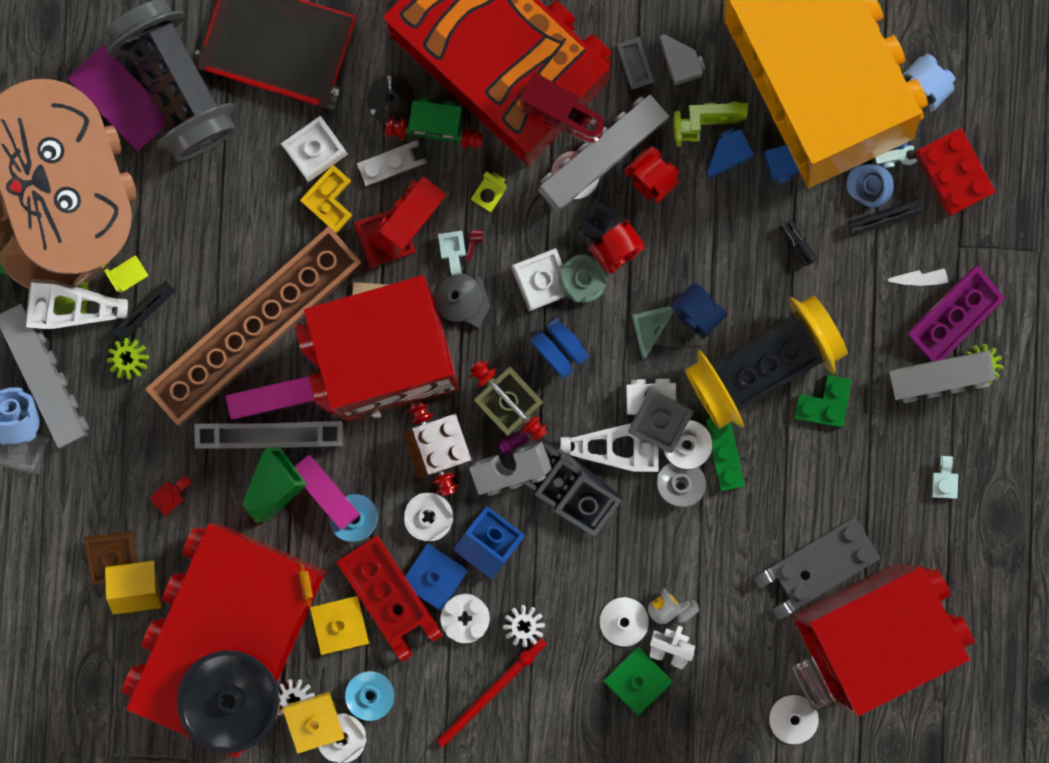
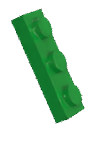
M706 419V427L712 439V455L720 491L745 486L732 424L729 423L719 429L712 419Z

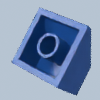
M486 506L453 550L490 579H493L525 535Z

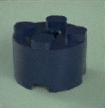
M693 282L670 307L679 315L678 318L687 327L691 326L694 328L693 331L704 340L728 315L720 305L717 306L707 291Z

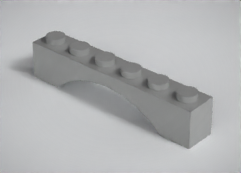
M343 421L195 424V449H245L278 446L280 448L345 447Z

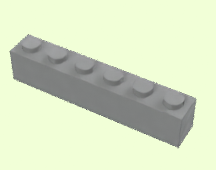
M651 94L645 99L642 96L631 105L633 109L626 114L623 111L613 120L615 124L611 128L607 129L604 127L603 135L599 141L594 144L584 143L577 150L578 155L572 160L570 157L566 158L558 166L560 168L558 172L554 175L550 172L541 179L540 183L542 185L538 191L557 213L668 120L669 115Z
M19 304L0 314V329L57 447L63 449L88 437L86 430L89 429L85 418L83 416L79 417L76 408L79 406L73 394L69 395L65 388L68 386L65 376L62 372L58 374L55 367L57 360L53 352H48L44 345L47 339L41 329L37 330V328L26 327L27 307L26 305Z

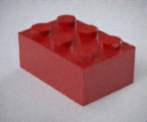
M962 127L914 153L948 218L996 192Z
M424 176L419 182L414 180L402 196L405 200L399 198L388 213L390 218L388 219L385 216L373 232L376 237L372 243L395 261L447 194Z

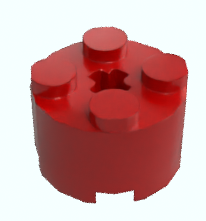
M651 146L649 149H645L624 169V174L626 177L632 176L634 179L632 185L640 194L649 201L654 198L655 204H658L679 184L677 178L679 171L673 164H666L661 159L662 156L659 151Z
M625 220L622 224H618L603 235L600 242L597 244L593 243L588 250L604 271L608 272L611 276L627 262L626 258L630 262L646 247L634 228Z

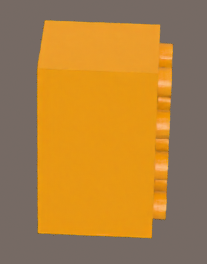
M724 0L723 20L808 189L915 138L919 121L924 119L922 108L928 106V101L919 81L915 78L906 82L899 65L905 63L906 59L897 38L894 35L883 38L877 23L883 19V13L877 0Z

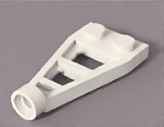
M31 279L25 325L29 328L54 329L116 318L125 319L127 317L128 301L127 299L107 297L56 280ZM62 295L75 301L74 310L69 314H54L53 307L56 296ZM83 300L99 303V311L94 314H81V302Z
M631 423L573 438L560 437V449L569 456L633 472H658V447L628 433ZM624 436L633 438V456L631 458L619 457L613 453L612 443L616 438ZM605 439L607 441V453L605 455L589 453L588 442L590 440ZM571 442L575 444L573 451H571Z

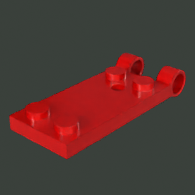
M376 535L337 561L340 569L401 662L413 656L412 651L402 639V636L421 624L432 642L443 636L442 630L431 617L379 535ZM395 605L402 607L401 614L397 615L393 612Z

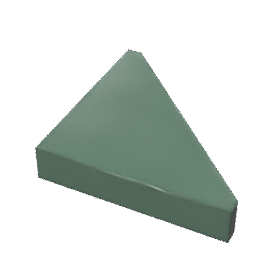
M670 306L631 315L642 359L647 357L674 311Z

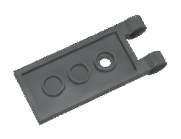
M853 517L753 577V580L760 589L778 578L789 597L788 600L772 609L777 620H780L878 561L880 557L856 517ZM802 571L809 572L810 576L807 580L801 578L800 574Z

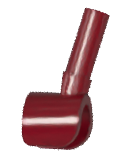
M473 229L470 232L469 246L464 261L470 262L475 242L483 243L484 231L482 229Z

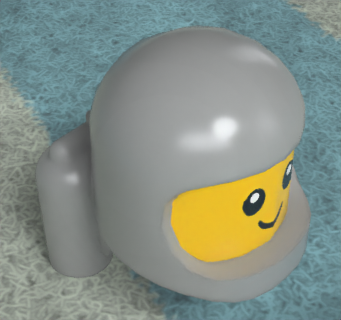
M665 588L660 591L661 595L654 601H651L648 606L650 617L659 624H667L676 616H678L677 620L680 623L687 622L699 612V606L693 599L679 604Z

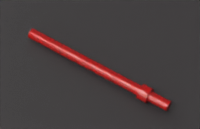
M540 637L536 644H533L528 650L525 649L518 656L519 659L436 741L444 747L526 665L529 666L535 660L534 657L547 645L544 639Z

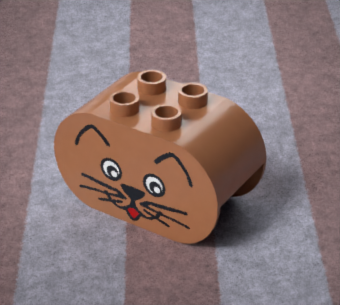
M28 80L18 83L0 94V262L4 270L14 281L30 289L31 279L56 280L78 288L91 281L117 255L125 244L132 221V211L129 202L136 200V189L131 175L128 172L119 173L114 155L121 152L120 140L116 129L112 125L104 127L98 109L86 95L75 87L57 80Z

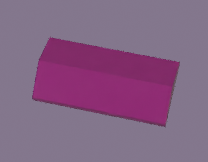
M975 265L907 334L914 345L931 362L943 360L1005 297L980 267Z

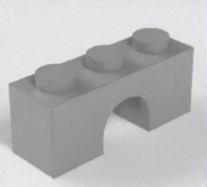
M539 442L518 449L513 454L516 461V470L506 469L501 464L498 455L476 461L469 469L478 494L488 493V496L500 493L502 491L501 488L509 486L510 489H515L524 485L525 481L532 480V483L545 479V475L552 468L543 443Z

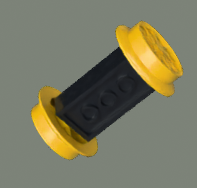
M814 295L802 302L789 297L788 302L793 316L712 363L708 361L701 350L697 351V363L686 368L685 373L705 410L719 429L731 422L741 428L744 427L738 412L739 410L820 363L832 375L836 373L835 362L848 355V351L831 317Z

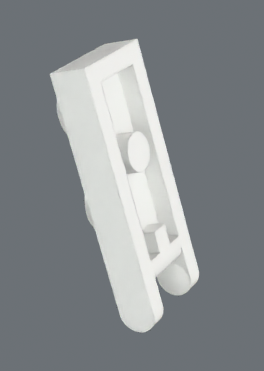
M419 141L411 142L357 163L366 187L427 164L425 158L416 161L412 152L413 148L420 146Z

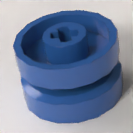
M554 317L546 324V330L553 338L551 341L544 333L539 331L529 341L564 380L573 372L572 365L566 359L567 356L577 365L584 363L590 356L581 346V342Z

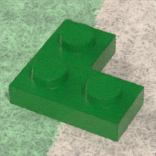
M827 375L823 399L799 394L794 419L842 428L852 379Z

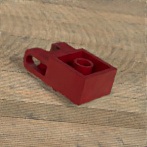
M534 72L520 96L522 112L532 118H535L537 115L545 120L544 124L556 131L560 128L586 143L594 144L601 139L604 129L603 118L598 113L578 103L579 96ZM587 124L594 125L597 129H595L594 131H588L585 128V126Z

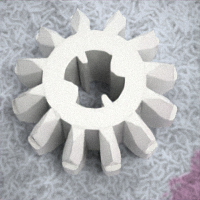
M525 605L521 606L522 614H519L516 608L512 609V613L516 616L515 618L506 615L505 619L512 622V625H503V629H512V632L508 633L506 638L509 639L516 635L517 637L514 639L513 644L517 645L521 638L523 639V647H527V638H530L532 644H536V639L532 635L535 634L538 637H542L543 633L537 631L536 628L545 627V623H536L537 620L542 618L541 614H537L534 618L532 617L535 611L534 607H531L529 614H525ZM520 620L531 623V626H528L530 629L528 632L518 630L517 626H520L518 624Z
M292 679L287 681L288 688L284 684L279 685L280 690L283 692H279L280 705L282 706L291 704L288 701L292 697L291 693H294L295 697H300V701L315 696L314 693L306 694V691L311 687L309 684L303 689L300 688L302 685V680L300 679L296 682V687H294ZM279 710L278 714L282 715L283 710Z

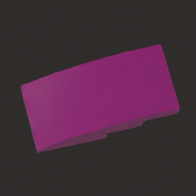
M102 45L68 79L93 102L98 111L139 151L166 126L165 119L159 108L155 105L153 97L116 58H109L106 55L107 48Z

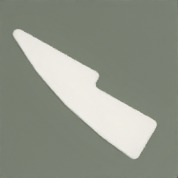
M945 269L921 274V271L918 270L889 278L888 281L903 285L925 286L948 283Z

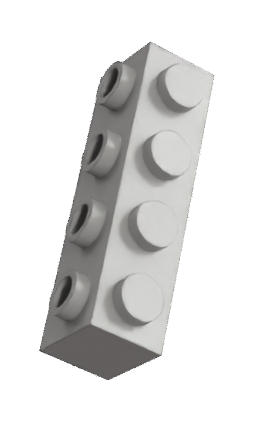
M990 350L889 371L895 400L903 399L904 403L917 401V396L927 394V398L938 397L942 395L941 391L951 390V394L966 391L965 386L974 385L975 389L990 386L989 382L996 379Z

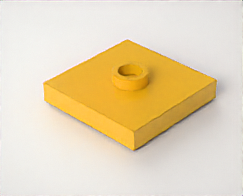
M358 596L310 607L321 655L369 644Z
M330 692L282 706L297 754L345 739Z

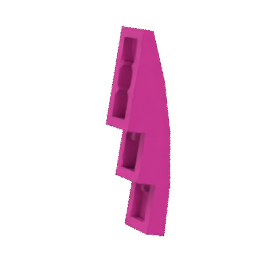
M309 377L225 396L230 420L315 401Z

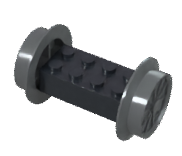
M153 0L128 11L107 27L105 32L112 44L107 49L106 55L109 58L130 55L131 61L138 69L144 85L147 86L155 105L159 108L167 127L171 130L157 142L156 146L158 149H169L175 161L179 162L195 157L230 137L236 131V127L230 118L236 107L233 103L216 105L175 28L184 21L185 13L183 11H172L166 0Z

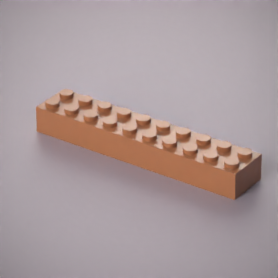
M328 226L145 390L177 426H183L305 317L303 309L319 305L362 267V262Z

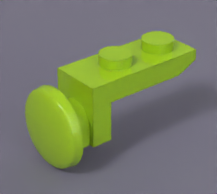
M734 101L728 104L711 102L704 105H689L688 119H681L680 111H676L673 117L675 145L681 147L682 141H700V125L734 124L747 119L748 103Z

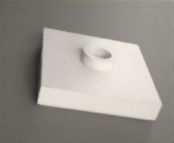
M321 116L281 143L308 182L348 155Z
M556 248L511 266L528 311L566 297L559 284V271L563 264Z

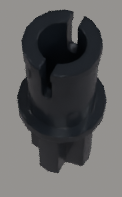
M793 219L779 227L791 244L790 249L795 250L805 266H809L817 260V257L806 242L807 237L802 236Z

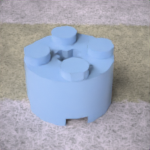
M926 54L924 57L920 56L902 74L906 82L915 78L919 81L925 92L930 112L936 110L954 91L953 82L956 78L949 70H943L938 66L937 60L930 54Z
M21 388L0 390V443L17 444L24 441H32L36 437V431L40 425V418L33 397L24 393Z

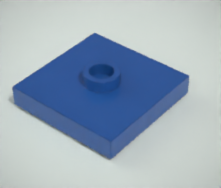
M427 543L405 577L419 597L442 611L468 572V569Z

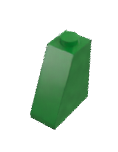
M279 446L269 447L263 451L243 501L248 516L256 523L272 519L307 485Z

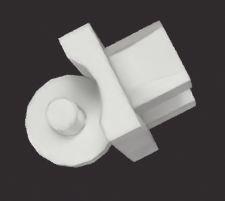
M678 625L676 631L666 628L664 634L654 630L650 642V657L662 660L666 651L674 655L671 664L683 669L688 660L692 661L695 646L688 643V636L681 634L682 626Z

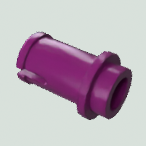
M521 428L506 438L501 437V441L497 442L503 455H511V451L530 441L526 433L522 434Z

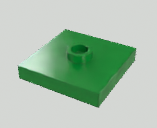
M639 646L603 680L637 716L673 682Z

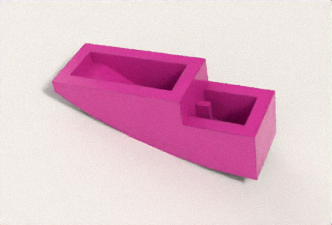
M310 454L295 466L307 483L305 486L306 490L341 530L360 515Z

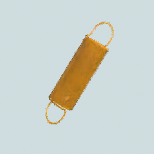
M299 572L303 598L313 597L309 572Z

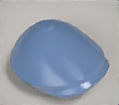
M858 165L852 168L848 175L847 190L853 198L863 205L879 207L885 204L893 193L892 176L885 168L879 165Z

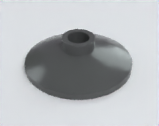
M455 274L447 277L438 286L435 294L438 312L444 318L453 322H462L470 319L479 310L482 302V291L479 284L472 277L465 274ZM459 292V297L453 300V294Z

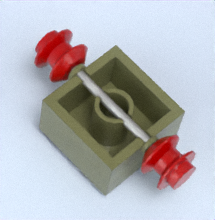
M480 360L470 369L473 373L470 378L476 377L479 380L477 386L487 384L488 387L474 401L507 436L523 423L525 425L522 427V434L528 432L531 435L529 441L534 439L538 442L547 433L545 428L548 425L541 426L539 423L540 416L532 418L530 416L543 404V401L511 367L506 369L495 380L493 377L495 376L496 369L489 370L486 367L488 361L483 363Z

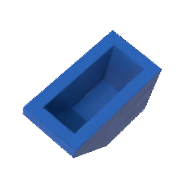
M732 128L720 134L722 138L717 142L706 174L708 179L753 157V153L741 129L734 131Z

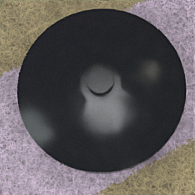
M221 650L200 658L185 673L177 694L178 715L188 735L201 746L221 753L243 751L260 742L272 729L280 706L278 685L268 667L256 657L237 650Z

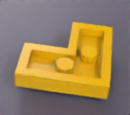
M332 165L300 200L336 234L353 216L335 200L351 183V180Z

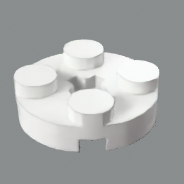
M422 493L415 496L407 504L404 513L405 526L409 533L423 541H435L442 538L448 533L453 522L450 504L445 498L434 493ZM425 510L429 513L432 511L435 513L432 524L428 521L425 523L422 521Z
M460 594L453 597L446 603L441 612L443 630L449 638L459 643L476 641L484 635L489 626L490 615L488 608L482 600L471 594ZM464 611L467 612L468 616H472V621H468L467 626H464L462 621H458V616H462Z
M342 713L337 715L343 733L348 735L346 738L348 743L344 745L342 742L339 744L333 742L318 748L328 760L348 763L355 760L362 753L367 738L363 724L356 717Z

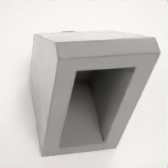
M665 34L660 36L659 42L673 86L700 78L703 74L702 70L705 69L702 56H697L694 49Z

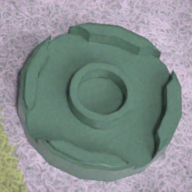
M585 254L573 256L563 264L559 271L560 288L566 297L574 302L588 303L594 301L605 290L607 274L594 257L592 258Z

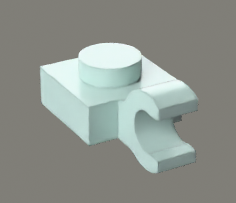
M906 146L901 150L888 151L871 159L872 164L887 169L894 167V163L897 161H901L905 165H913L917 162V159L910 160L906 157V152L914 150V146Z
M456 231L438 234L442 260L449 259L452 275L462 274L459 257L466 256L463 232Z
M940 457V473L932 474L931 497L957 498L958 474L951 473L953 457Z

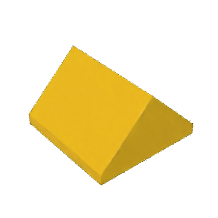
M154 561L105 567L106 600L113 614L162 608Z

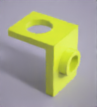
M486 171L483 175L484 180L471 200L492 212L506 191L507 185L504 183L505 179L495 172L490 174ZM484 189H491L494 192L495 197L492 202L485 203L481 200L480 194Z
M133 256L112 270H104L119 293H123L149 276L137 256Z

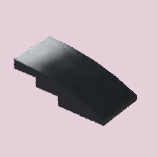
M542 437L539 442L543 443L552 469L545 475V479L532 483V480H528L524 484L534 489L536 496L554 506V512L596 537L623 498L586 467Z

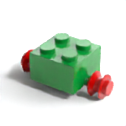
M419 98V101L413 100L408 128L405 117L399 122L395 121L394 116H392L391 120L386 121L385 134L389 135V140L393 136H398L399 140L402 141L407 133V135L456 143L461 141V146L464 150L468 146H473L475 152L477 147L482 148L484 133H479V128L475 132H471L469 126L463 130L461 135L462 107H458V103L452 101H443V104L433 103V99Z

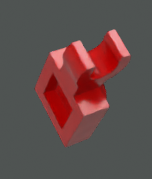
M183 476L174 486L168 481L149 498L167 516L185 500L180 494L193 482L187 476Z

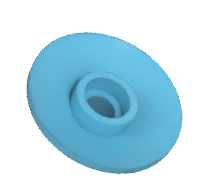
M352 494L346 496V498L360 513L358 516L360 521L357 524L351 522L341 530L330 518V526L335 535L347 542H358L367 538L373 532L377 524L378 514L375 505L370 499L363 495Z
M373 671L362 672L349 682L345 692V700L348 709L353 715L362 720L373 721L382 718L390 711L394 702V690L392 684L384 675ZM373 691L375 698L368 700L366 692Z

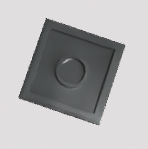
M650 388L628 429V433L672 454L694 409Z

